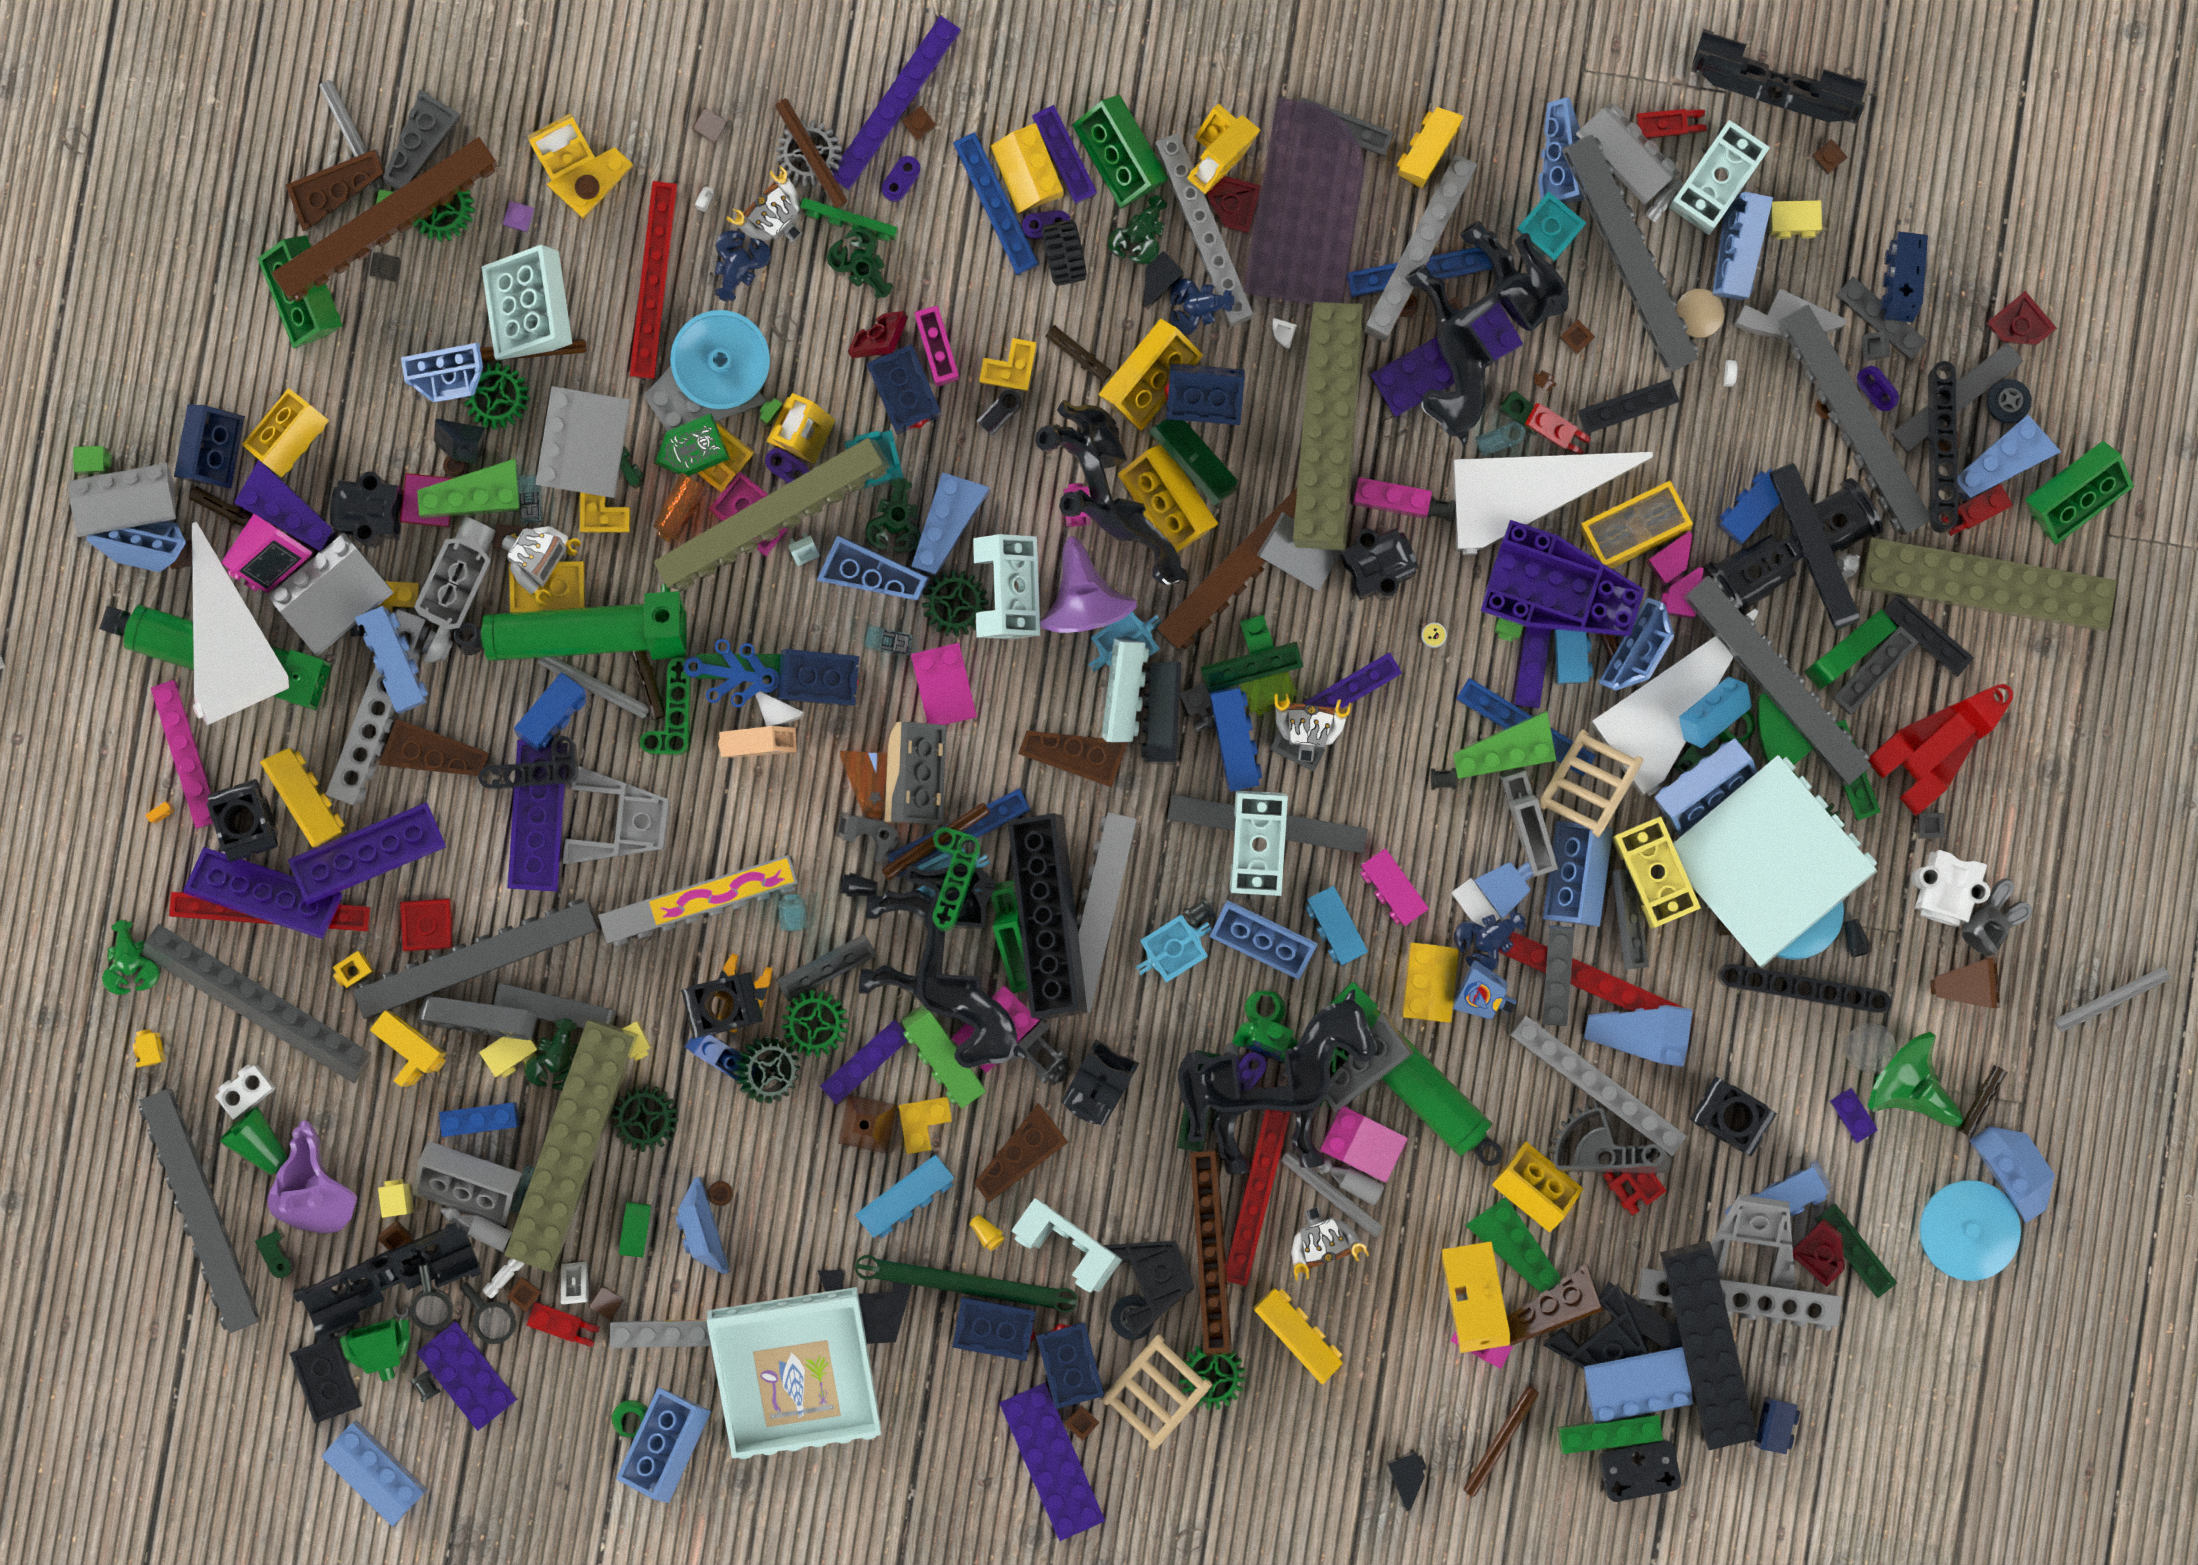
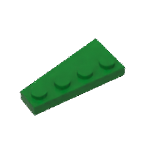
M1506 1197L1465 1224L1484 1243L1492 1242L1493 1251L1540 1293L1549 1290L1562 1280Z

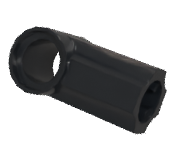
M1014 390L1003 391L977 422L993 436L1013 414L1021 409L1022 401L1020 396ZM1006 397H1016L1017 403L1013 408H1006L1003 403Z

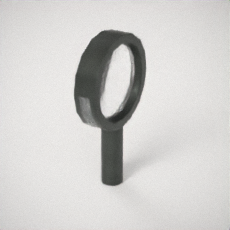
M423 1262L418 1264L423 1290L414 1297L410 1306V1315L413 1322L419 1328L426 1331H438L449 1324L453 1315L454 1305L451 1298L445 1292L433 1289L428 1263Z
M468 1282L459 1288L478 1310L474 1316L473 1326L476 1335L482 1341L489 1344H500L512 1336L517 1325L516 1316L508 1305L498 1301L485 1304Z

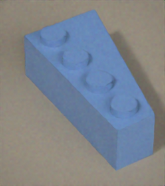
M2027 415L1957 475L1958 494L1964 501H1967L2057 455L2061 451L2034 420Z
M942 472L912 563L913 570L935 577L938 575L970 521L989 494V487Z
M837 535L817 581L920 600L930 577L841 535Z
M1818 1160L1810 1163L1811 1167L1805 1171L1797 1170L1789 1174L1785 1181L1774 1182L1764 1188L1763 1192H1756L1750 1196L1789 1202L1790 1215L1794 1216L1805 1210L1804 1205L1810 1202L1816 1205L1827 1199L1826 1194L1829 1193L1831 1185ZM1733 1205L1726 1208V1215L1728 1214Z

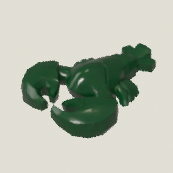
M1157 195L1147 200L1150 206L1140 215L1135 214L1128 222L1127 228H1117L1111 232L1108 246L1114 256L1119 258L1126 257V254L1121 252L1120 249L1124 247L1125 251L1129 250V244L1126 240V237H1129L1132 243H1142L1132 250L1135 254L1140 253L1139 255H1128L1131 261L1145 265L1157 258L1160 247L1159 242L1154 236L1155 234L1159 237L1162 236L1165 225L1158 221L1160 210L1167 208V203L1164 202V199Z
M864 227L852 229L846 234L845 238L858 237V240H851L850 243L857 247H866L865 250L854 249L850 261L847 262L848 249L845 245L843 251L839 252V247L843 243V240L840 239L828 250V264L836 272H854V275L848 277L853 284L860 287L866 282L876 289L875 297L877 299L880 297L885 298L891 293L893 285L883 281L880 269L884 268L885 265L880 255H876L875 259L873 257L877 246V237L871 230Z
M897 478L896 480L892 479L890 483L895 488L890 501L881 499L878 505L877 512H884V514L866 524L865 536L873 547L888 549L887 545L879 541L881 537L885 542H889L888 536L881 526H884L891 534H896L904 529L905 532L894 541L896 544L903 541L904 544L900 547H893V551L908 553L915 550L919 545L921 533L918 527L908 519V517L917 519V506L907 505L906 490L912 488V483L908 482L905 478Z
M569 1018L557 1019L555 1025L559 1029L553 1036L552 1041L543 1037L537 1047L538 1050L546 1052L533 1056L526 1061L524 1073L532 1084L539 1087L547 1086L546 1082L538 1078L541 1075L545 1080H548V1075L542 1066L546 1064L551 1073L560 1072L553 1081L563 1080L561 1083H552V1088L563 1090L573 1062L570 1057L575 1056L578 1044H570V1031L576 1029V1023L572 1022Z

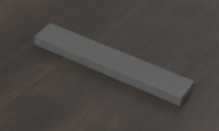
M2008 342L1956 382V414L2023 362ZM1941 394L1937 397L1941 403H1947L1944 395ZM1928 405L1891 433L1906 453L1929 436ZM1942 418L1937 420L1940 426L1946 422Z

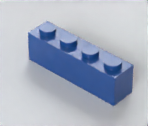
M1236 686L1209 692L1228 790L1232 792L1260 786L1258 779L1262 778L1260 764H1255L1254 755L1258 753L1255 740H1250L1249 731L1253 730L1250 715H1245L1244 706H1248L1245 691L1241 692L1240 688Z

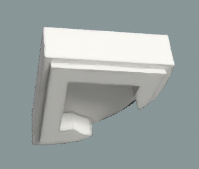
M707 186L703 188L695 203L698 210L707 211L715 192L714 189Z
M1273 318L1272 330L1275 339L1281 346L1290 350L1297 325Z

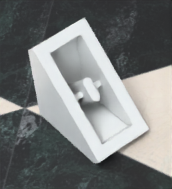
M762 692L756 694L766 726H781L801 719L804 715L802 711Z
M587 1262L561 1264V1304L590 1301Z

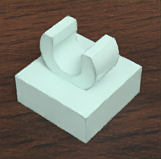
M805 532L802 533L803 539L795 542L791 538L790 545H788L797 566L820 557L811 535L808 536Z

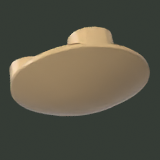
M1693 289L1686 292L1678 300L1675 310L1678 317H1682L1687 325V335L1696 338H1706L1714 334L1722 325L1724 307L1719 297L1712 295L1713 292L1706 289Z

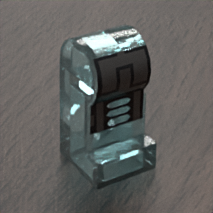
M537 475L517 477L522 523L543 522L542 486L535 485Z
M868 625L864 647L869 650L910 656L914 636Z

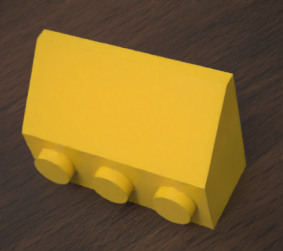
M1436 107L1433 113L1428 111L1421 123L1425 125L1421 134L1415 133L1409 143L1412 149L1408 155L1403 153L1396 165L1400 167L1397 175L1423 189L1459 130L1464 116Z
M1036 123L1016 130L991 145L992 152L1018 214L1064 196L1062 186Z
M288 388L241 445L282 478L285 473L292 469L293 464L300 455L307 451L310 443L324 430L329 420Z
M1409 943L1402 1018L1451 1023L1459 949Z
M1527 1141L1501 1170L1492 1184L1500 1193L1511 1200L1549 1233L1566 1217L1584 1190L1566 1173L1557 1170L1555 1164Z

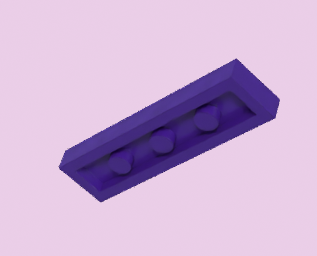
M1052 105L1033 114L1032 119L1037 124L1041 137L1074 204L1076 205L1096 195L1097 191L1055 106Z
M1525 627L1514 704L1516 706L1540 708L1551 629Z
M1389 652L1304 701V704L1336 708L1337 701L1341 699L1340 707L1344 708L1349 705V702H1355L1400 676L1402 672Z
M893 1020L820 1087L837 1105L908 1042L903 1034L905 1032L896 1020Z

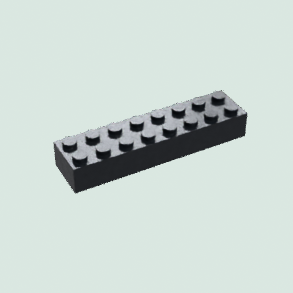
M1050 813L1008 821L1031 1018L1046 1020L1088 1013L1064 816Z
M1705 1241L1660 1252L1708 1450L1758 1439L1710 1242Z

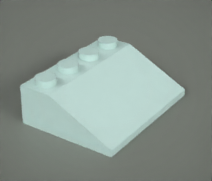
M541 244L481 266L496 360L554 351L572 344L559 251Z
M1114 638L1101 734L1106 742H1133V736H1138L1139 722L1135 721L1136 711L1141 712L1142 697H1138L1139 688L1144 687L1146 673L1142 672L1143 662L1147 663L1149 648L1145 647V642Z

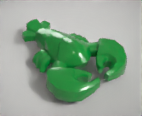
M119 920L116 921V924L111 925V930L118 932V936L116 937V947H109L107 950V960L110 962L115 959V962L104 971L102 981L105 988L115 995H125L131 992V989L119 987V983H123L125 986L129 983L125 978L117 974L118 971L130 976L138 967L142 968L137 974L134 983H139L140 979H144V983L135 987L136 991L152 988L158 982L160 976L158 965L152 960L140 956V954H143L145 942L139 941L134 943V939L129 932V929L134 926L132 921Z

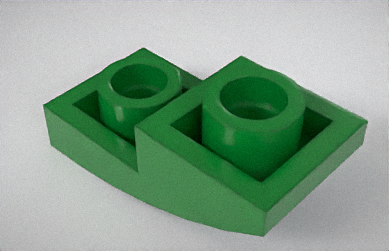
M626 1201L618 1255L643 1258L651 1211L650 1204Z

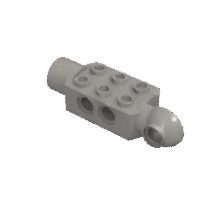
M464 517L455 539H445L414 606V610L419 617L440 626L437 633L431 630L421 651L427 654L424 663L446 660L454 642L450 640L453 630L460 628L491 563L486 553L496 531L468 517Z

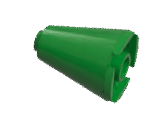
M255 1106L244 1114L245 1117L240 1121L237 1120L224 1133L220 1142L269 1175L277 1174L289 1157L262 1112Z

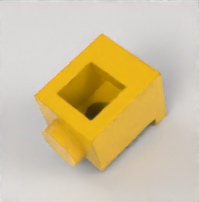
M356 951L333 967L336 972L333 974L334 978L341 987L345 985L346 988L353 987L375 972L362 951ZM353 966L357 968L355 976H351L349 973V969Z
M151 1029L136 1032L137 1037H135L136 1043H133V1050L136 1058H140V1062H136V1067L142 1068L166 1062L160 1033H152Z

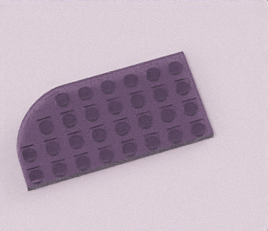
M1277 97L1243 289L1245 294L1313 305L1314 302H1342L1364 178V163L1360 147L1351 130L1338 116L1322 106Z

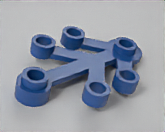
M719 639L715 643V650L717 653L722 654L731 668L703 664L697 657L688 658L683 666L684 672L689 677L695 678L701 674L729 678L717 688H710L707 691L706 698L710 703L719 702L721 696L743 681L754 683L742 693L736 692L731 696V703L736 708L744 706L748 699L760 691L769 693L776 690L780 682L778 673L774 669L765 668L754 653V647L749 643L743 644L739 651L743 658L748 659L756 673L745 671L730 650L729 642L725 639ZM719 643H726L727 649L720 651L718 649ZM744 647H750L752 653L746 656L742 653ZM690 663H697L698 669L696 671L689 670ZM769 675L772 678V682L764 684L762 681L764 676ZM716 691L718 698L711 700L709 698L710 692ZM737 695L743 698V702L739 705L733 701Z

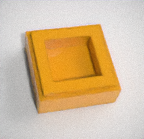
M165 801L145 814L149 822L157 824L175 812V808L171 802Z

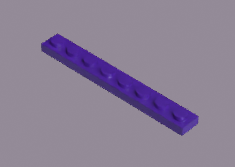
M941 15L842 155V160L838 161L839 169L835 170L833 168L834 178L846 190L850 191L961 32L960 28Z

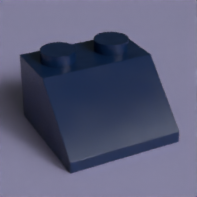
M1765 1396L1756 1432L1758 1439L1754 1441V1446L1766 1451L1787 1454V1450L1792 1449L1794 1435L1791 1434L1793 1424L1797 1425L1799 1421L1800 1410H1797L1798 1405Z

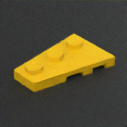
M614 147L546 185L583 219L634 165ZM592 175L598 180L600 190L595 198L585 200L577 195L575 183L579 177Z

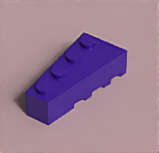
M258 460L234 503L313 548L322 551L332 543L337 532L271 469Z

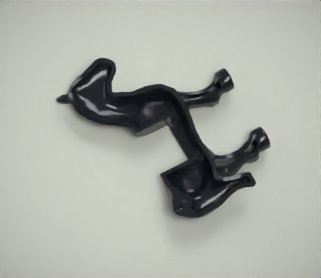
M1480 221L1472 223L1460 233V236L1466 243L1474 244L1487 255L1494 272V283L1491 289L1479 301L1462 309H1452L1446 296L1444 281L1442 278L1432 276L1425 264L1415 268L1405 277L1411 286L1418 287L1427 293L1433 303L1437 323V343L1442 359L1447 364L1456 387V391L1448 393L1434 389L1425 392L1422 397V408L1426 414L1441 425L1448 435L1458 437L1463 447L1467 443L1469 430L1476 426L1485 406V368L1495 361L1470 324L1500 301L1510 317L1520 327L1532 331L1547 317L1563 314L1567 311L1569 304L1568 287L1554 267L1534 250L1528 233L1522 234L1514 241L1527 273H1519L1514 268L1513 255L1500 245L1493 231H1486Z
M1063 400L1059 404L1057 411L1062 417L1075 422L1083 432L1078 433L1072 427H1061L1058 424L1044 426L1036 433L1035 442L1037 447L1043 451L1050 452L1061 446L1075 456L1083 470L1090 496L1081 489L1076 492L1065 493L1060 499L1059 508L1061 513L1067 517H1076L1083 512L1096 520L1098 525L1116 540L1123 542L1134 541L1152 549L1154 552L1152 576L1161 584H1180L1181 580L1188 582L1187 572L1184 568H1181L1180 556L1177 554L1174 546L1143 515L1146 511L1144 504L1122 498L1114 501L1112 499L1104 469L1127 461L1119 440V428L1115 427L1116 421L1103 408L1087 404L1073 406L1066 400Z
M913 865L907 867L905 879L937 891L938 893L934 897H929L920 890L904 894L887 890L881 896L868 895L866 919H878L882 914L895 910L909 911L924 919L928 934L920 967L915 975L904 974L888 965H882L874 971L861 969L859 994H869L875 988L885 985L897 986L915 996L927 1010L941 1016L960 1019L974 1027L975 1030L971 1037L959 1045L954 1054L956 1061L963 1068L1004 1063L1013 1056L1026 1058L1027 1055L1024 1050L1017 1045V1032L1009 1013L981 989L980 977L942 974L946 931H941L935 926L933 912L949 867L932 871L921 870ZM957 867L954 870V875L960 878L964 877L968 869L966 867ZM979 868L974 870L954 928L983 929L985 927L986 904L994 892L995 882L986 872ZM956 889L949 890L946 893V899L949 901L957 900L960 894L959 891ZM976 889H981L982 895H980V893H978ZM943 903L942 906L946 907V912L944 916L938 917L941 924L951 920L948 917V911L951 907Z
M1352 989L1343 1002L1331 1004L1313 1016L1296 1047L1284 1050L1289 1086L1243 1090L1240 1066L1236 1055H1223L1211 1058L1200 1053L1190 1052L1183 1059L1178 1069V1083L1181 1099L1191 1121L1188 1139L1192 1142L1204 1140L1207 1112L1209 1107L1215 1109L1216 1114L1212 1119L1211 1126L1218 1138L1217 1154L1225 1161L1227 1174L1234 1175L1251 1171L1248 1159L1241 1154L1236 1144L1234 1128L1238 1115L1248 1110L1257 1109L1292 1111L1296 1113L1297 1120L1291 1144L1299 1153L1300 1167L1312 1168L1325 1164L1323 1155L1315 1148L1311 1140L1310 1127L1316 1109L1327 1097L1330 1083L1329 1066L1336 1046L1343 1048L1355 1059L1363 1062L1369 1061L1376 1053V1043L1369 1031L1365 1013L1362 1007L1355 1002V990ZM1204 1064L1201 1070H1199L1198 1065Z

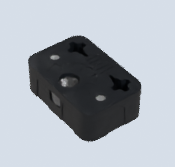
M1666 1439L1602 1451L1598 1456L1604 1493L1613 1502L1675 1491L1681 1485L1675 1448ZM1635 1452L1643 1455V1459H1640L1639 1464L1631 1461V1457H1634ZM1664 1472L1672 1475L1668 1484L1663 1480H1659L1665 1476ZM1617 1481L1619 1484L1625 1485L1623 1488H1620V1493L1618 1494L1611 1490L1612 1487H1615V1482Z

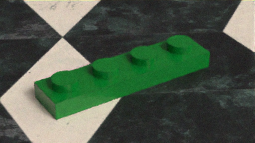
M804 197L800 206L802 212H805L804 215L808 218L818 220L819 217L828 219V223L836 227H842L843 224L852 227V229L864 227L871 230L878 240L889 242L890 239L896 241L899 232L896 226Z
M1846 720L1836 723L1841 730L1845 729L1851 735ZM1865 771L1850 785L1844 786L1842 784L1856 821L1881 812Z

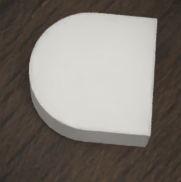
M1726 360L1724 386L1732 387L1736 383L1738 369L1736 360Z

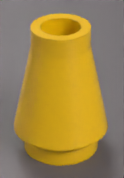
M980 1214L969 1223L984 1249L988 1248L990 1252L1005 1240V1237L1002 1235L1003 1231L984 1219Z

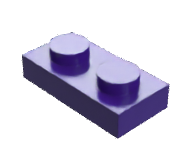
M1852 1088L1829 1100L1855 1143L1878 1131Z

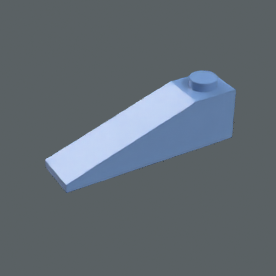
M1569 97L1547 103L1544 134L1547 136L1545 150H1542L1541 153L1544 163L1543 171L1539 173L1538 178L1541 200L1548 191L1562 203L1585 200L1561 148L1580 140L1576 135L1580 127Z
M1665 1005L1659 1006V1009L1652 1010L1640 1008L1635 1009V1012L1627 1013L1615 1011L1588 1015L1584 1039L1657 1063L1683 1067L1688 1048L1692 1009Z

